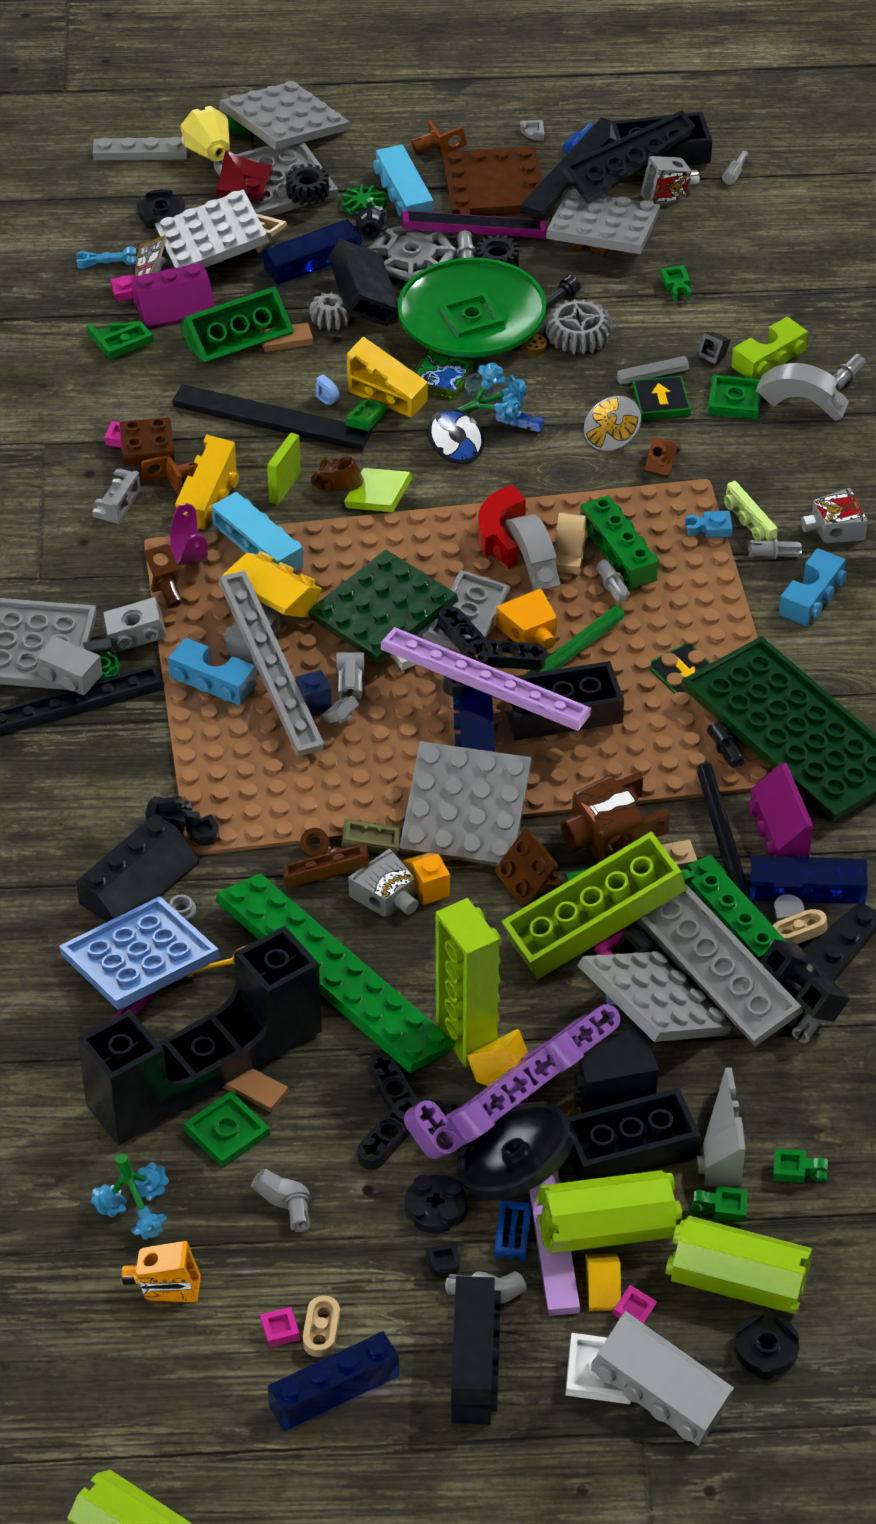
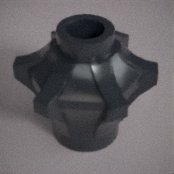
M367 203L366 208L359 212H353L352 216L356 219V226L353 230L355 233H362L367 239L378 237L380 232L388 229V225L384 222L387 211L385 209L378 210L372 207L371 203Z

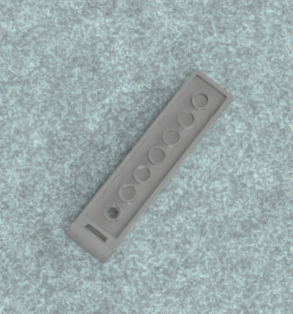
M686 885V891L636 920V922L673 963L699 985L756 1047L803 1013L802 1007Z

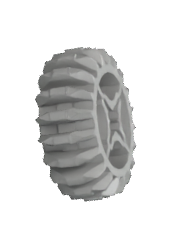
M573 299V302H568L564 300L563 305L556 304L555 308L550 309L546 319V334L550 343L555 344L556 349L563 348L564 353L567 351H572L573 355L576 352H581L583 355L587 351L594 353L595 349L601 350L602 346L608 343L612 334V320L608 310L603 309L601 304L595 305L594 301L585 302V299L582 301Z

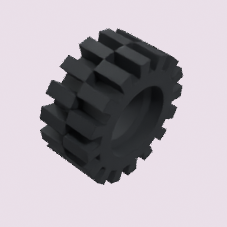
M301 164L300 168L297 166L293 167V171L289 170L288 175L286 174L288 198L292 199L294 203L299 201V205H304L305 202L307 206L312 205L311 202L319 204V200L323 202L325 197L329 195L328 172L324 168L320 169L319 165L312 167V164H308V167H304V164Z
M489 235L487 240L482 238L481 242L477 243L476 258L499 260L519 267L518 243H514L513 238L508 240V236L505 235L503 238H500V235H495V238Z

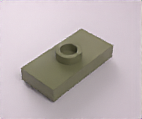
M345 819L341 847L347 848L366 843L369 852L382 854L390 849L398 856L401 828Z

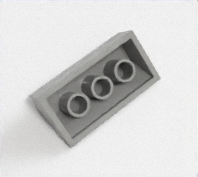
M626 1311L620 1317L599 1350L591 1369L602 1381L622 1390L627 1399L643 1406L650 1411L655 1419L665 1422L675 1429L683 1439L692 1441L697 1446L702 1443L719 1421L734 1387Z

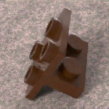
M171 418L129 420L119 423L123 465L141 464L143 460L170 455L172 460L175 461Z
M524 829L494 870L523 908L531 904L540 892L549 893L563 885L556 871L558 864L530 829Z

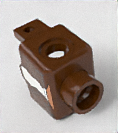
M638 772L617 781L610 775L574 792L572 797V816L561 820L560 825L563 838L570 850L577 851L588 847L596 860L601 862L651 831L656 838L669 833L670 814L665 808L650 815L641 816L636 808L638 798L642 797L643 777Z

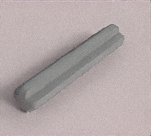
M685 356L622 369L617 372V380L620 385L632 383V380L651 379L683 372L689 369V362Z

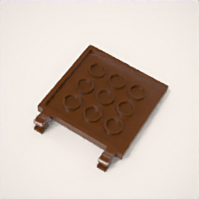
M523 146L520 148L443 152V166L451 214L481 216L521 213V203L542 182L536 147ZM531 216V219L541 220L540 218Z

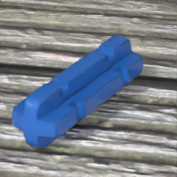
M521 412V415L515 421H511L509 425L528 429L529 427L531 431L539 433L544 427V419L538 416L532 418V415ZM496 413L495 420L505 423L501 419V413Z

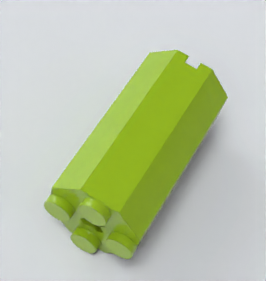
M662 1170L541 1185L536 1200L537 1206L543 1205L542 1214H537L543 1246L548 1248L550 1254L672 1238L676 1228V1220L682 1219L681 1204L679 1200L675 1201L673 1194L675 1189L673 1174L671 1172L664 1173Z
M688 1216L685 1220H681L680 1225L677 1224L672 1242L677 1244V1248L674 1250L673 1256H669L665 1274L671 1275V1281L792 1314L797 1313L800 1306L798 1298L799 1294L803 1295L811 1263V1258L809 1257L812 1254L813 1248L693 1216Z
M112 1470L96 1473L91 1479L95 1485L90 1491L85 1487L80 1491L67 1518L69 1524H192Z

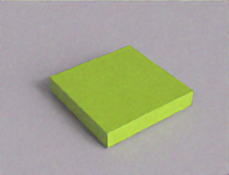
M290 433L267 464L269 501L271 504L279 505L301 474L300 441L297 434Z
M363 468L361 471L364 479L363 484L348 493L344 500L345 506L350 509L394 512L412 480L411 473Z

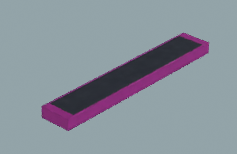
M402 210L403 230L459 233L465 230L471 234L546 238L545 220Z

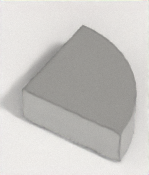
M543 120L520 121V130L526 137L537 141H544Z

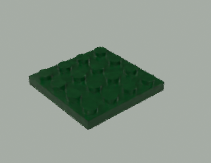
M384 550L317 602L308 612L310 619L380 664L392 655L381 650V642L394 627L417 635L439 617V612L443 607L453 606L459 600L457 593L390 551Z

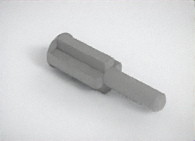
M742 151L738 159L730 163L722 175L724 183L728 185L735 183L743 170V162L748 156L747 151Z

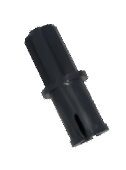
M716 721L710 724L707 732L715 742L717 752L723 754L730 767L742 766L744 763L743 755L736 746L737 741L735 737L729 735L722 722Z

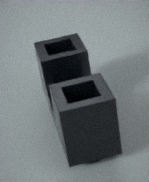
M775 939L760 960V963L777 981L786 983L799 992L795 1000L812 1018L834 1022L851 999L797 944Z

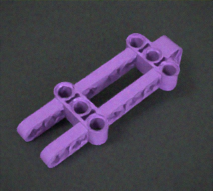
M604 1004L591 1011L588 1015L576 1019L551 1039L528 1052L521 1058V1062L463 1106L446 1116L432 1101H422L405 1112L404 1124L429 1158L440 1159L454 1152L459 1147L487 1132L495 1125V1121L555 1075L565 1071L582 1059L586 1051L619 1026L620 1014L614 1006ZM603 1015H607L609 1020L601 1026L599 1020L602 1019ZM585 1031V1032L587 1033V1034L581 1036L580 1038H578V1036L581 1034V1032ZM493 1099H498L497 1102L490 1105ZM422 1114H423L424 1117H425L423 1120H421V1118H420V1116H421ZM437 1136L444 1143V1149L438 1146L436 1141Z

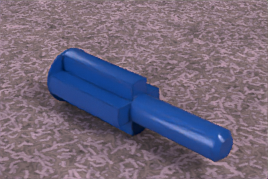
M589 123L581 132L576 131L563 144L564 152L568 154L594 124Z

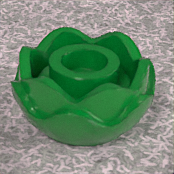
M108 651L95 653L100 655L103 673L97 681L116 676L120 669L117 657Z

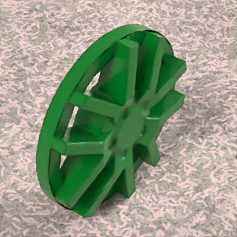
M361 184L360 187L347 188L346 193L342 194L341 199L343 210L350 215L354 211L358 212L366 208L367 203H371L372 207L380 205L379 207L383 209L386 205L384 192L375 189L374 185L364 187V184Z

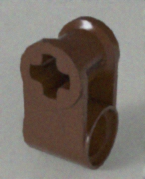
M352 456L324 458L320 463L321 468L319 471L311 476V482L314 487L325 492L334 490L351 491L360 487L364 481Z

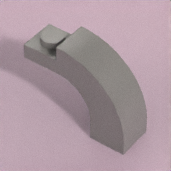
M788 363L770 369L762 375L756 391L773 407L786 398L803 397L815 402L835 421L843 417L849 400L835 388L838 379L818 367L802 363Z
M529 514L504 521L506 533L519 547L524 557L532 590L535 591L540 588L546 590L560 586L554 561L557 557L548 531L541 519L535 514Z

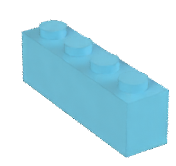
M403 144L376 150V160L373 161L374 171L380 175L383 188H387L389 199L395 203L398 216H402V210L433 212V199Z
M235 492L212 505L213 525L245 553L258 554V551H262L273 557L272 562L278 565L280 562L294 568V571L303 567L304 550L300 542L292 539L282 527L274 524L265 513L255 508L250 500L243 498L238 492Z

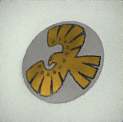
M613 396L600 401L590 410L585 419L584 435L586 440L592 447L601 451H613L622 448L636 436L640 428V409L633 400L624 396Z

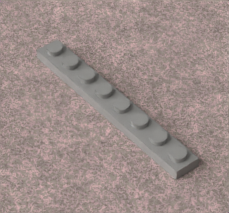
M246 571L220 576L219 585L296 756L299 757L323 750L324 742Z

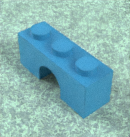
M817 548L805 563L803 583L805 584L792 580L780 596L779 615L808 627L813 618L817 619L820 616L825 602L831 601L837 586H842L847 577V571H844L846 559Z
M186 637L168 657L171 678L239 706L257 685L255 665L232 656L222 666H210L209 647Z

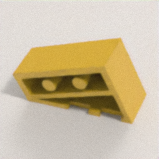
M362 337L347 353L348 392L362 398L388 404L387 408L410 418L428 401V382L365 337Z
M207 434L203 441L205 443L204 453L202 456L197 455L194 461L198 465L193 477L187 476L175 503L176 508L181 504H192L196 509L197 527L206 530L212 521V505L228 497L231 489L235 488L239 481V473H237L235 442Z

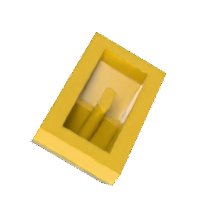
M617 1253L585 1254L589 1311H613L621 1299L619 1257Z

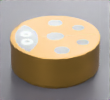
M534 334L528 341L522 344L521 349L529 356H540L546 351L547 341L542 335Z

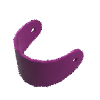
M188 503L181 504L176 508L170 529L169 545L178 566L207 561L208 557L207 541L204 536L198 533L196 509L192 504Z

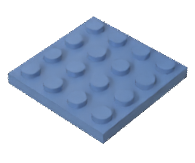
M160 896L59 946L61 955L118 1010L220 959L219 949Z

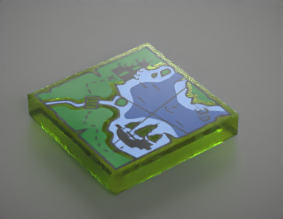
M427 350L414 373L428 382L429 393L457 399L474 369V362Z

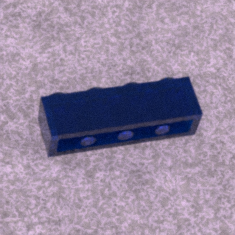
M348 219L271 246L263 249L264 270L277 285L330 266L328 256L340 239L362 247V234Z
M470 687L463 696L453 697V710H458L459 712L454 714V730H459L460 734H455V746L495 752L492 695Z
M751 855L749 898L751 901H775L782 895L790 894L798 897L802 902L866 903L868 889L867 859Z
M384 1331L379 1332L268 1385L269 1407L283 1431L291 1429L399 1377V1354Z

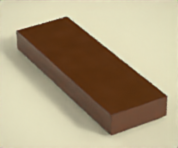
M362 843L283 865L284 884L286 888L367 867L369 866L367 845Z

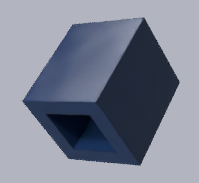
M322 670L295 677V681L312 717L323 714L332 706L331 687Z

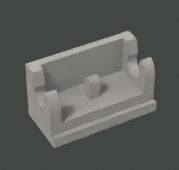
M115 470L114 475L121 476L124 480L114 478L111 487L103 499L95 500L94 505L97 508H94L92 511L93 517L117 524L120 523L140 492L138 471Z

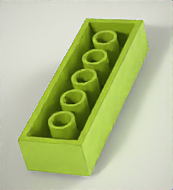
M651 831L504 919L502 924L508 939L538 980L687 890L682 871Z
M468 898L436 911V1026L455 1041L453 1051L465 1068L470 1066L467 1054L499 1038L497 1031L498 1021L500 1020L498 1014V1003L500 1002L498 984H500L499 964H501L499 956L500 935L495 928H490L485 921L482 910L479 907L475 908Z

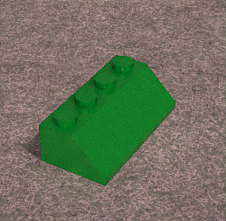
M275 286L188 315L180 324L189 349L203 364L294 332ZM269 328H274V329H271V330H268V331H265V332L260 333V330L269 329Z

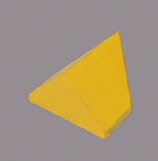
M516 1029L466 1056L476 1082L489 1086L521 1062V1058L528 1051L520 1030Z

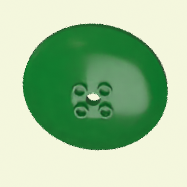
M458 258L427 267L407 282L398 299V317L406 333L417 343L432 351L456 357H485L512 350L528 341L539 330L546 314L544 292L539 283L530 274L512 264L489 258Z

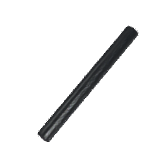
M708 762L705 764L700 763L697 766V774L727 876L750 900L749 888L713 767Z

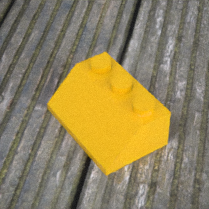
M258 551V554L246 553L222 575L245 570L258 600L283 615L309 618L308 611L317 603L322 588L314 585L315 580L304 574H300V576L294 574V568L281 562L279 565L272 562L273 557L262 551Z

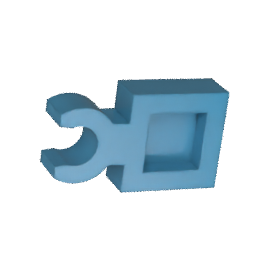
M730 511L703 512V517L693 514L685 516L686 533L689 536L698 535L700 532H705L706 537L732 536Z

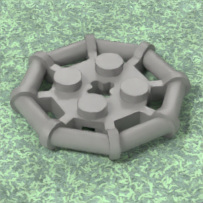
M402 225L380 232L373 244L367 247L369 250L380 253L381 256L388 257L384 264L389 277L406 282L426 267L457 257V249L449 242L446 232L403 230ZM437 256H443L439 262L434 260ZM394 267H398V268H402V269L408 270V272H407V271L400 270V269H396V268H394Z

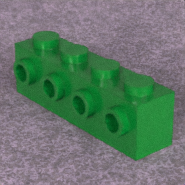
M609 495L581 504L580 515L586 516L587 534L603 556L612 562L615 570L622 574L624 578L623 583L628 590L656 581L658 568L660 567L659 559L647 547L645 539L642 536L640 537L635 531L633 523L623 515L621 507L615 504Z
M720 867L690 881V889L759 962L775 939L787 942Z

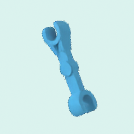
M130 246L126 247L123 252H104L102 254L80 251L76 254L77 267L85 269L97 263L109 264L116 261H124L127 265L136 264L137 256L128 255H136V248Z

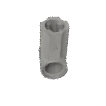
M337 652L338 696L340 699L354 696L356 700L362 698L364 652Z

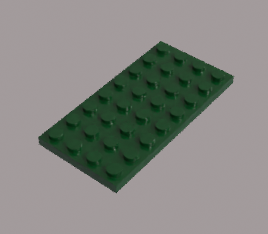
M763 636L756 638L682 679L681 688L718 721L722 722L727 729L772 769H775L782 763H787L799 793L832 822L837 821L876 797V734Z

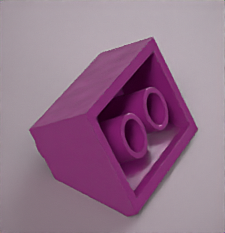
M202 262L131 277L133 301L142 323L148 330L182 323L183 319L188 315L215 307L209 277Z
M782 763L752 787L751 800L747 801L748 813L750 817H754L756 820L757 835L759 838L763 837L765 842L766 857L772 859L775 869L809 862L813 824L787 763Z

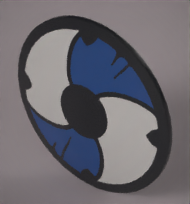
M446 408L436 412L431 417L427 427V434L430 444L441 457L453 463L466 464L480 456L484 448L483 432L479 424L469 414L458 409Z

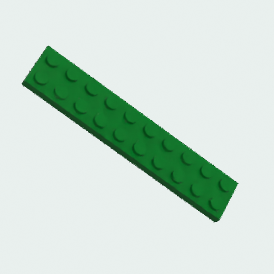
M261 873L217 892L215 902L258 940L286 926L319 963L320 994L409 1073L453 1051L455 1041Z

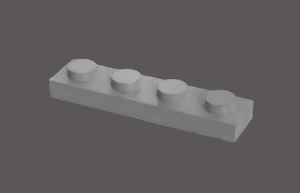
M182 137L94 139L93 161L187 159V147L184 146Z

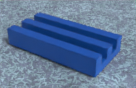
M500 1200L494 1259H501V1256H507V1260L520 1257V1261H526L531 1203ZM506 1209H512L508 1247H502ZM524 1210L521 1247L515 1248L518 1211Z

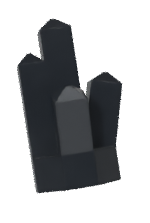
M154 796L148 802L145 812L147 820L156 813L176 826L180 833L185 830L186 825L196 826L201 822L200 813L192 811L191 802L183 801L181 796L168 798Z

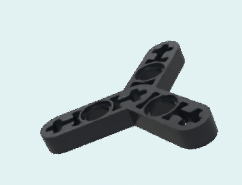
M446 606L440 610L438 626L458 648L461 655L497 668L539 670L545 666L548 652L544 646L536 643L487 640L459 608ZM459 634H467L471 638H463ZM501 653H510L513 657H506ZM446 676L443 678L442 690L449 696H463L470 688V686Z
M381 1053L373 1056L369 1063L370 1078L389 1111L360 1142L358 1146L359 1164L365 1169L374 1170L380 1168L411 1134L404 1124V1114L409 1108L422 1101H432L447 1115L467 1102L416 1098L399 1065L389 1054ZM383 1066L384 1069H388V1077L386 1079L384 1071L378 1067ZM394 1086L404 1090L399 1095H391L387 1092L390 1087ZM386 1129H393L398 1132L397 1136L393 1138H386L381 1133ZM376 1149H377V1156H376L375 1154H372Z

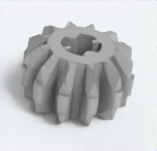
M322 292L321 296L314 297L309 308L313 325H318L319 330L327 328L328 331L334 328L339 330L340 326H347L352 315L346 312L340 293L335 295L333 292L330 294Z

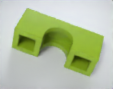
M785 317L769 327L768 344H762L753 338H749L735 346L732 353L731 367L746 378L758 379L770 369L783 365L806 351L808 331L789 317Z

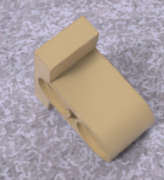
M559 513L556 530L557 558L554 559L557 572L580 574L588 533L586 531V516Z

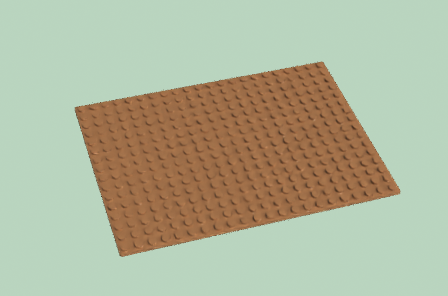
M698 479L525 498L526 515L535 514L541 519L548 531L556 554V530L559 513L580 515L581 504L609 495L614 503L621 507L626 519L633 523L638 535L645 539L650 551L657 555L660 567L658 568L656 581L628 590L630 592L629 600L618 603L612 593L605 589L603 585L604 580L596 570L597 564L602 560H606V558L587 534L580 574L558 572L561 585L542 590L557 617V632L554 637L556 643L547 650V657L613 606L618 605L620 608H623L625 612L624 619L559 668L563 669L611 661L624 698L623 723L516 741L514 740L502 699L470 687L463 696L452 697L442 690L444 675L419 665L401 670L391 656L379 664L364 654L362 698L357 700L360 705L352 711L353 716L342 724H339L338 721L326 724L321 716L322 714L313 716L312 718L324 742V748L321 751L297 757L257 667V685L240 706L208 692L200 691L198 688L186 683L178 682L171 678L169 674L168 657L185 637L209 647L210 666H222L232 657L227 654L224 634L229 626L231 627L236 620L219 585V577L246 553L221 531L199 533L207 541V561L179 565L180 572L177 588L184 601L175 608L167 607L162 591L152 592L153 574L147 562L151 598L155 597L163 615L167 635L166 638L157 640L178 795L182 797L183 801H190L193 807L192 811H198L201 818L211 814L219 826V838L214 844L209 846L195 844L186 832L185 826L184 839L196 856L300 844L302 834L310 828L322 829L327 834L329 841L342 839L345 819L401 828L402 832L420 741L531 757L532 763L522 818L572 812L574 792L610 775L616 781L638 772L642 775L643 792L642 797L638 798L636 805L704 797L697 774V766L700 763L705 764L707 762L713 767L721 795L751 792L752 787L774 769L726 728L729 735L735 737L737 741L736 746L743 755L744 760L742 766L730 767L723 754H719L715 749L716 744L707 732L708 726L718 720L688 693H673L650 670L651 660L663 655L661 661L665 666H675L678 663L677 656L667 652L685 643L693 645L697 649L688 654V660L693 664H701L704 661V657L710 663H713L758 638L728 537H706L705 532H700L695 536H689L686 533V515L693 514L703 517V512L719 511L710 480ZM483 503L277 524V526L284 529L286 534L292 539L299 541L304 550L303 567L293 573L298 576L304 574L315 580L314 585L322 588L317 602L384 550L390 551L449 589L459 571L463 570L511 586L505 603L533 591L526 563L519 547L517 565L509 569L501 560L496 559L494 553L486 557L482 553L478 544V514ZM170 536L146 539L144 541L145 550L169 544ZM158 553L153 557V561L157 565H165L169 561L167 555L163 553ZM279 612L280 630L275 637L294 679L297 676L322 670L331 687V702L334 705L340 700L338 696L337 652L361 651L310 618L283 615ZM495 620L486 639L514 642L496 626ZM450 649V650H452V651H454V652H456V653L461 654V652H459V651ZM501 653L503 656L513 657L510 653ZM243 660L245 662L255 665V663ZM493 667L513 676L524 675L530 671L526 669ZM670 673L667 676V683L674 687L680 686L683 676L679 673ZM313 839L310 843L320 841L318 839Z

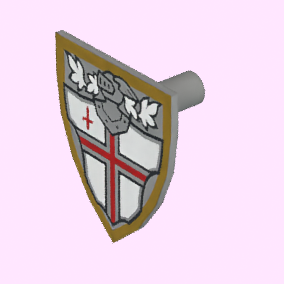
M166 235L139 246L135 264V276L161 271V268H174L170 260L162 257L167 238Z

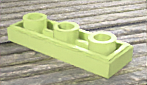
M736 481L727 483L724 503L728 510H732L738 516L740 523L743 526H747L752 532L754 539L772 541L773 538H777L778 528Z

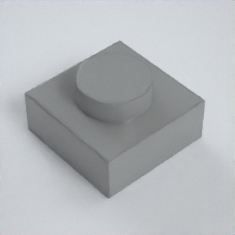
M354 696L338 700L321 716L326 724L337 721L339 724H342L353 716L352 711L360 704Z

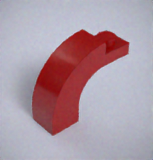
M513 484L491 494L482 504L478 514V544L485 557L494 553L496 559L501 560L508 569L517 565L518 546L504 531V521L526 515V499Z

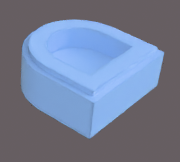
M323 374L316 378V397L327 405H332L338 401L340 393L337 386Z

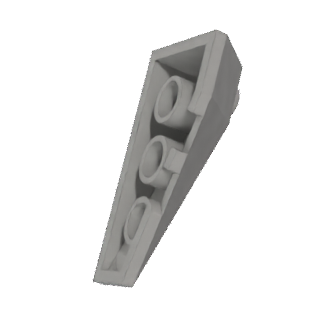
M732 1067L725 1068L703 1142L702 1156H697L698 1175L703 1174L704 1187L742 1185L746 1149L742 1118L739 1117V1103L736 1101V1087Z

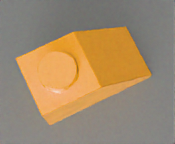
M425 853L401 861L414 876L415 891L423 905L450 897V873L439 854Z

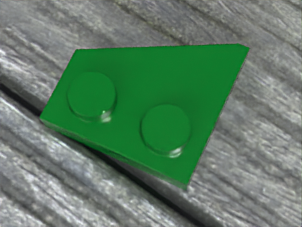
M141 321L109 323L110 328L95 329L94 324L86 326L87 334L110 360L153 343V334Z

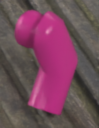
M621 929L596 944L594 952L597 955L613 954L610 948L617 946L626 929Z

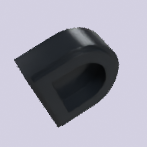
M211 814L201 818V822L196 826L186 825V832L197 845L209 846L214 844L219 838V826Z
M456 1243L425 1248L428 1267L433 1275L440 1278H449L450 1274H456L459 1271L460 1255Z

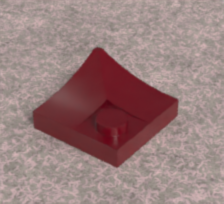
M225 151L216 187V197H225L233 191L244 189L249 200L263 202L273 173L272 165L254 162L230 151Z

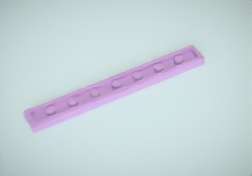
M396 627L381 642V650L574 730L579 731L591 715V708Z
M547 1101L530 1102V1103H546V1104H547ZM519 1103V1104L516 1105V1107H517V1106H520V1105H524V1104H530V1103ZM558 1170L543 1183L529 1190L548 1316L580 1313L571 1251L550 1254L548 1248L543 1246L538 1226L537 1214H542L543 1205L537 1206L536 1197L539 1187L541 1185L560 1183Z

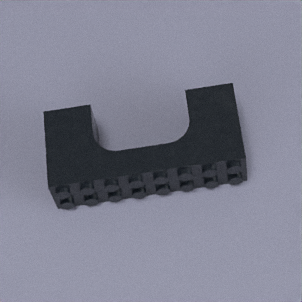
M286 926L235 952L236 985L228 1000L214 1012L167 1038L157 1042L131 1010L77 1038L86 1106L118 1146L226 1086V1083L247 1071L262 1066L322 1032L319 963Z

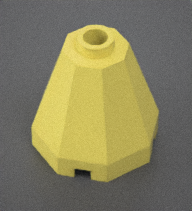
M212 106L205 107L206 110L202 111L199 109L192 110L180 125L184 146L213 162L224 160L225 151H230L227 117Z

